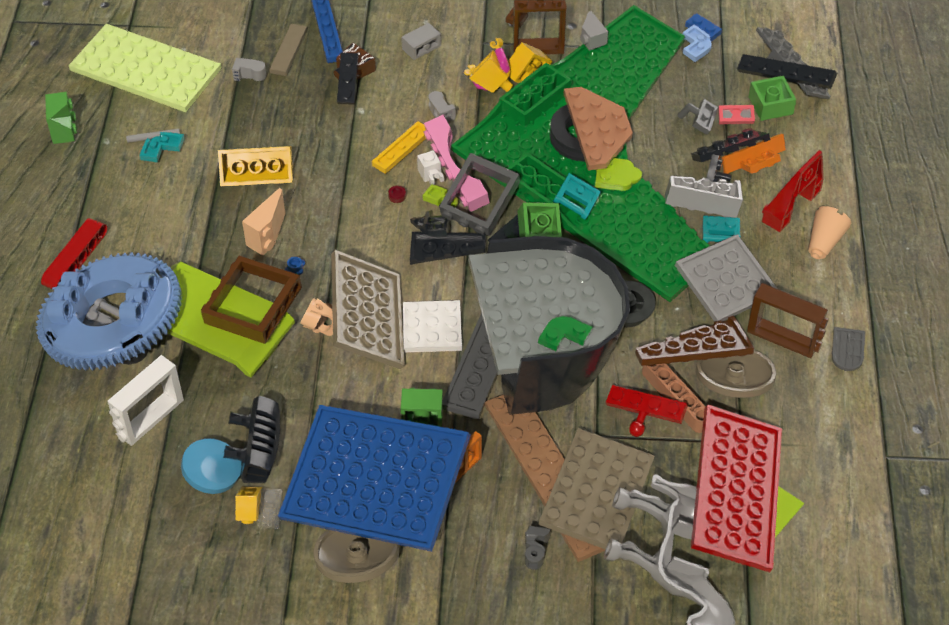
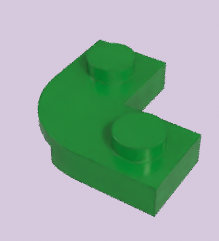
M556 317L547 324L538 339V344L557 351L563 339L567 338L583 346L593 327L571 317Z

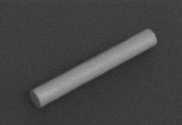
M172 129L129 135L126 138L127 143L144 141L147 138L152 139L159 136L160 132L180 134V130Z

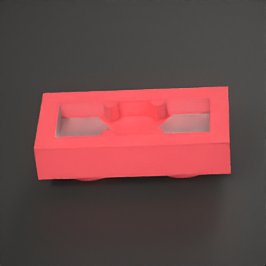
M719 105V124H754V105Z

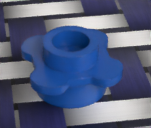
M291 257L287 260L285 271L301 275L305 261L299 257Z

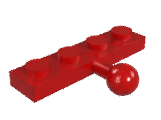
M612 385L606 399L607 406L639 413L636 421L632 422L629 426V432L634 437H640L644 434L645 426L643 423L646 415L681 424L688 407L685 402Z

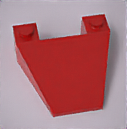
M819 150L808 160L770 204L763 208V223L781 232L791 221L795 198L801 195L812 201L821 192L824 181L822 151Z

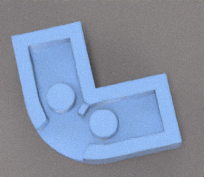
M693 25L683 32L685 40L691 43L683 49L685 56L696 62L710 52V36L702 29Z

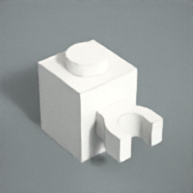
M434 150L417 155L418 172L424 182L429 181L430 184H435L434 179L436 178L443 182L444 176L441 173V162Z

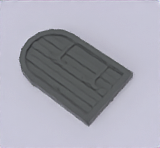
M834 327L831 354L832 361L836 367L844 371H854L862 366L865 331Z

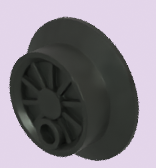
M625 281L629 291L630 312L624 327H635L652 315L655 309V298L646 286L634 281Z

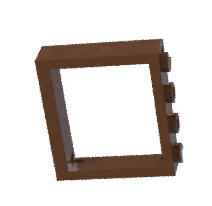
M238 256L236 261L231 264L227 274L222 277L216 290H213L208 302L203 305L201 314L204 324L266 344L302 288L300 275ZM243 272L285 285L259 326L217 312Z

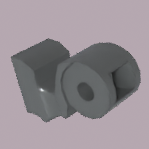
M529 526L528 531L525 532V565L529 569L537 570L544 564L545 547L542 545L548 543L551 529Z

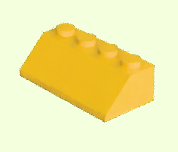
M291 146L218 150L220 186L293 182Z

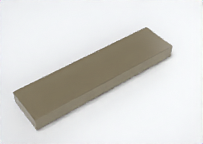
M290 24L270 67V73L287 76L306 35L307 26Z

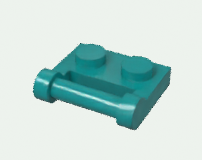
M569 173L553 202L564 205L581 215L580 218L585 220L601 191ZM564 193L586 206L585 209L563 197Z
M703 215L702 240L706 243L721 242L737 234L741 237L740 218Z

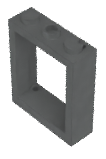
M470 153L439 206L441 215L447 218V220L457 221L459 225L465 228L470 227L474 229L478 234L490 236L520 183L519 174ZM471 169L507 184L486 222L450 206Z

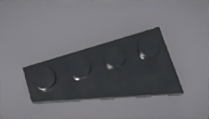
M752 128L744 129L741 134L729 135L726 140H718L713 142L711 146L698 148L696 152L691 153L692 160L704 162L710 160L712 154L723 156V152L738 151L739 146L751 147L756 145L758 140L769 141L771 140L769 133L752 130Z
M412 232L410 265L485 253L486 234L448 233L446 237H433L423 232Z

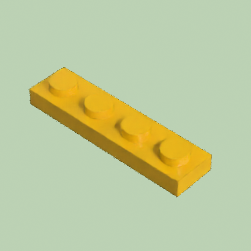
M417 121L373 159L372 166L384 174L389 172L426 139L423 133L425 131L424 124Z

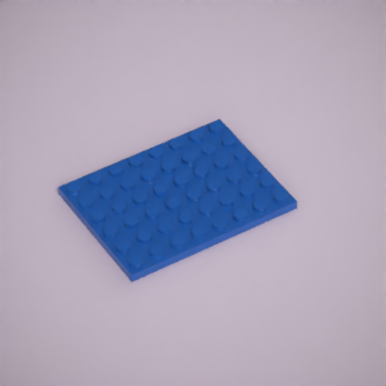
M319 405L278 517L281 520L432 552L471 435L466 431Z

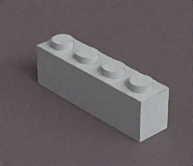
M670 176L665 192V204L673 207H684L689 210L703 211L707 214H718L724 217L737 218L743 201L741 181L734 180V183H727L724 179H719L718 182H711L709 178L695 181L693 177Z

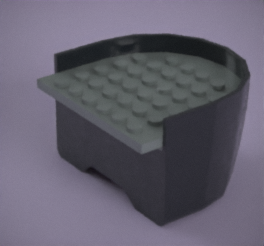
M530 236L489 240L487 254L469 255L468 261L498 375H501L502 390L509 415L549 411L573 403L593 384L604 368L623 330L630 312L627 284L617 267L596 249L568 238ZM556 317H571L593 327L583 346L564 338L557 351H553L538 344V339L547 324Z

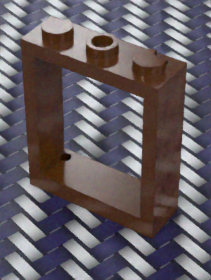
M514 0L513 53L523 42L541 50L545 55L564 54L566 0ZM559 11L558 38L519 39V12Z
M761 283L753 299L747 332L812 359L815 352L819 353L823 343L821 341L826 332L823 329L826 328L829 318H826L828 309ZM765 304L816 324L813 338L763 319Z

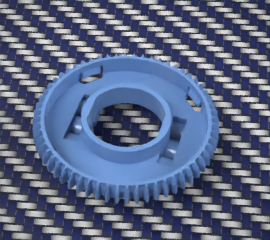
M131 252L129 256L126 253L120 256L117 253L115 257L110 255L109 258H105L104 256L102 260L96 259L93 263L88 262L89 266L85 267L82 265L81 270L75 269V272H64L61 276V282L58 283L59 286L53 287L54 292L48 293L50 298L44 299L46 303L41 304L42 309H39L40 314L37 315L39 320L36 321V329L38 330L36 333L44 350L51 358L59 362L60 365L64 364L72 369L76 367L78 370L83 368L85 371L90 367L94 371L96 367L100 370L103 366L109 369L110 365L116 367L117 363L121 362L123 364L127 359L131 361L130 358L134 356L138 358L139 353H144V350L147 348L151 349L152 344L157 345V340L163 339L162 334H167V329L172 328L171 324L175 323V318L178 317L177 312H180L179 307L182 305L180 284L174 271H172L171 267H168L167 263H163L162 260L159 261L157 257L153 259L152 255L147 257L146 254L141 256L140 253H137L134 256L133 252ZM115 293H126V300L119 307V320L104 326H88L83 324L90 306L97 299ZM50 332H52L53 336L55 337V341H53ZM138 334L143 336V338L136 340L123 349L122 345L124 342Z

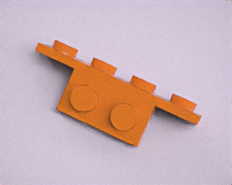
M778 134L771 137L769 141H761L754 146H748L723 156L724 173L728 174L740 168L749 173H757L760 169L771 167L775 163L780 162L781 158L778 153L786 150L784 134Z

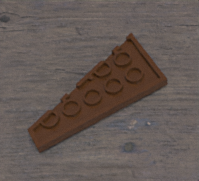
M733 315L728 317L726 321H715L712 326L703 325L682 332L679 337L673 338L670 336L664 342H652L636 348L635 355L641 366H651L655 364L751 355L754 353V346Z

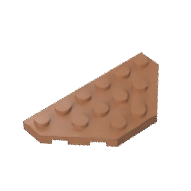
M583 87L564 89V97L588 170L607 168L612 158L619 154L624 144L629 142L633 135L624 107Z

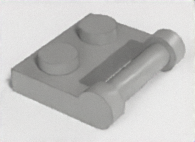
M99 298L89 309L83 324L88 326L111 324L116 320L99 311L104 309L119 317V309L107 303L105 299Z

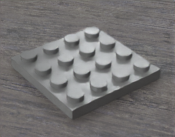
M738 234L675 263V267L714 322L724 321L728 317L735 316L752 308L754 296L761 283L777 289Z

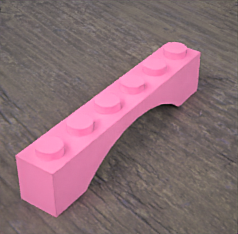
M441 115L424 123L425 131L423 133L426 140L432 142L430 144L432 150L438 153L441 167L445 166L447 169L445 170L447 178L449 180L452 179L454 182L460 169L450 156L453 136L444 115ZM467 175L458 193L461 195L462 205L464 207L467 206L469 211L472 212L490 202L488 193L481 181Z

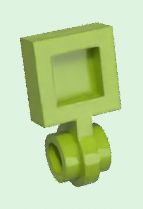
M431 184L422 195L423 200L439 206L447 194V189ZM456 196L450 205L454 208L458 205V198Z

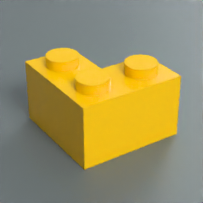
M521 42L508 60L511 70L509 77L514 82L520 83L543 64L547 63L550 65L553 61L541 50Z

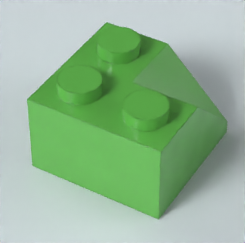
M784 76L751 82L748 97L752 105H754L760 121L794 114L796 98Z
M67 92L45 94L46 120L53 144L73 142L74 134H77L76 124L73 123L76 121L75 111L71 110L73 109L72 99H68Z
M522 203L518 209L519 236L562 237L559 203Z
M402 388L401 420L442 427V389Z

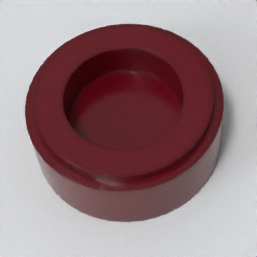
M398 185L392 186L388 190L389 200L393 203L403 202L406 199L405 188Z

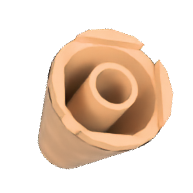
M821 206L815 212L808 249L813 258H825L850 228L851 220L844 212L841 215L837 213L838 209L829 206Z

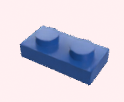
M697 13L685 23L687 28L696 25L710 36L711 42L722 34L720 27Z

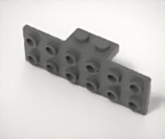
M757 27L756 31L772 50L767 58L808 65L802 61L801 55L794 51L792 44L786 41L782 32L779 30L773 31L766 27ZM798 83L807 95L830 99L831 97L827 92V88Z

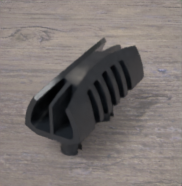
M257 396L253 399L248 415L230 411L228 424L245 426L247 429L245 447L240 449L225 445L223 458L240 460L243 463L241 471L243 483H266L279 445V403L263 396Z

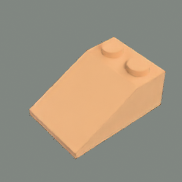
M282 189L276 190L242 221L246 246L262 256L274 247L285 217Z

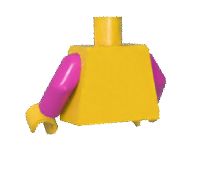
M496 38L497 45L495 41L490 42V46L496 50H492L477 67L473 64L468 65L469 69H466L464 74L466 76L470 75L469 79L477 89L493 93L501 87L504 91L508 92L513 86L507 80L511 70L504 50L501 48L503 40Z

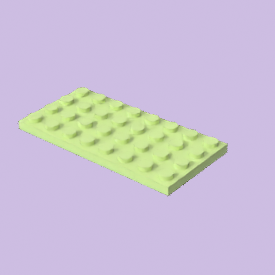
M109 24L104 25L69 65L70 71L183 112H187L222 69L221 64Z

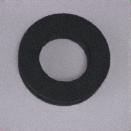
M564 105L554 113L551 119V144L564 157L585 162L578 138L571 136L566 130L573 125L568 106Z

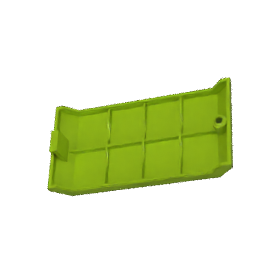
M178 262L171 266L180 284L182 305L179 307L180 312H177L178 317L175 318V323L171 324L172 328L167 329V333L235 364L246 376L252 377L263 362L267 361L274 353L278 343L294 325L295 320L286 312L266 344L204 324L201 309L210 299L213 290H216L219 286L221 279L183 262ZM234 285L217 312L259 326L273 302Z

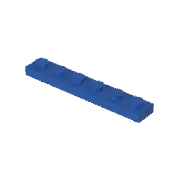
M311 0L327 63L336 62V58L341 54L342 48L329 0Z

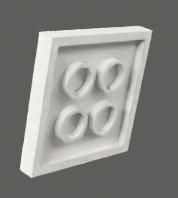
M460 300L403 302L404 353L462 351Z

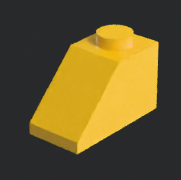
M241 487L236 495V521H241L243 524H252L258 520L261 508L262 487Z

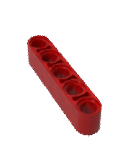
M88 218L44 272L41 284L52 289L59 286L58 283L61 282V276L64 272H75V269H80L105 237L107 225Z

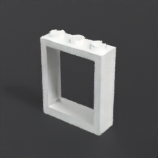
M159 356L108 400L109 413L113 418L112 424L116 428V435L121 442L126 441L132 446L184 401L176 365L164 356ZM161 383L164 393L130 421L127 411Z

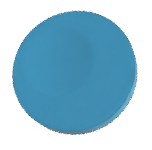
M202 439L192 443L185 450L181 461V471L188 484L196 490L208 494H218L228 491L236 484L241 473V461L223 458L227 443L216 439Z

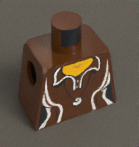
M351 43L343 51L344 53H358L359 55L357 80L376 71L375 58L355 43ZM341 54L336 58L337 69L334 70V75L337 79H339Z

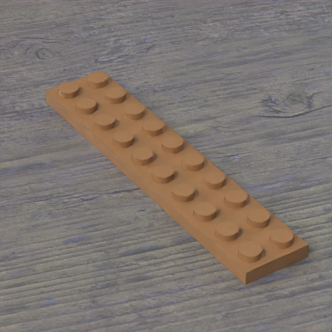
M504 394L486 401L485 407L542 503L546 506L565 459L536 412L509 415ZM561 533L577 562L605 551L603 548Z

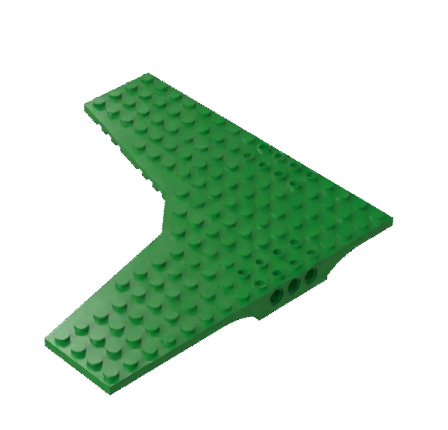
M633 5L605 27L608 31L606 45L589 50L582 44L562 60L550 65L547 63L543 64L501 96L493 110L478 125L451 145V151L464 160L472 153L519 174L520 183L514 194L526 203H555L553 200L569 173L595 188L597 169L588 170L586 162L564 157L554 149L550 141L551 119L559 108L567 105L564 89L583 87L624 107L627 118L630 120L684 43L685 36ZM574 125L566 129L571 136L578 138ZM626 143L619 154L613 158L628 160ZM492 178L503 187H506V183L501 182L495 178ZM643 178L638 183L632 184L631 188L626 191L596 188L601 192L585 220L580 218L581 215L559 203L562 228L588 246L596 249L612 263L669 302L689 286L675 267L676 261L710 247L697 236V232L693 228L690 229L682 216L679 217L676 214V210L672 206L665 204V198L652 188L649 181H645ZM564 193L563 197L585 209L586 206Z

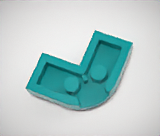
M160 132L159 136L152 139L147 138L139 155L140 160L158 162L162 150L180 152L184 142V134Z

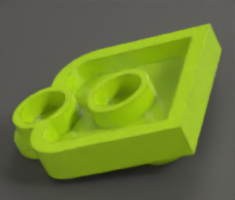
M612 158L607 168L597 169L595 188L620 191L629 190L632 184L638 183L642 178V172L634 167L633 163L629 160Z

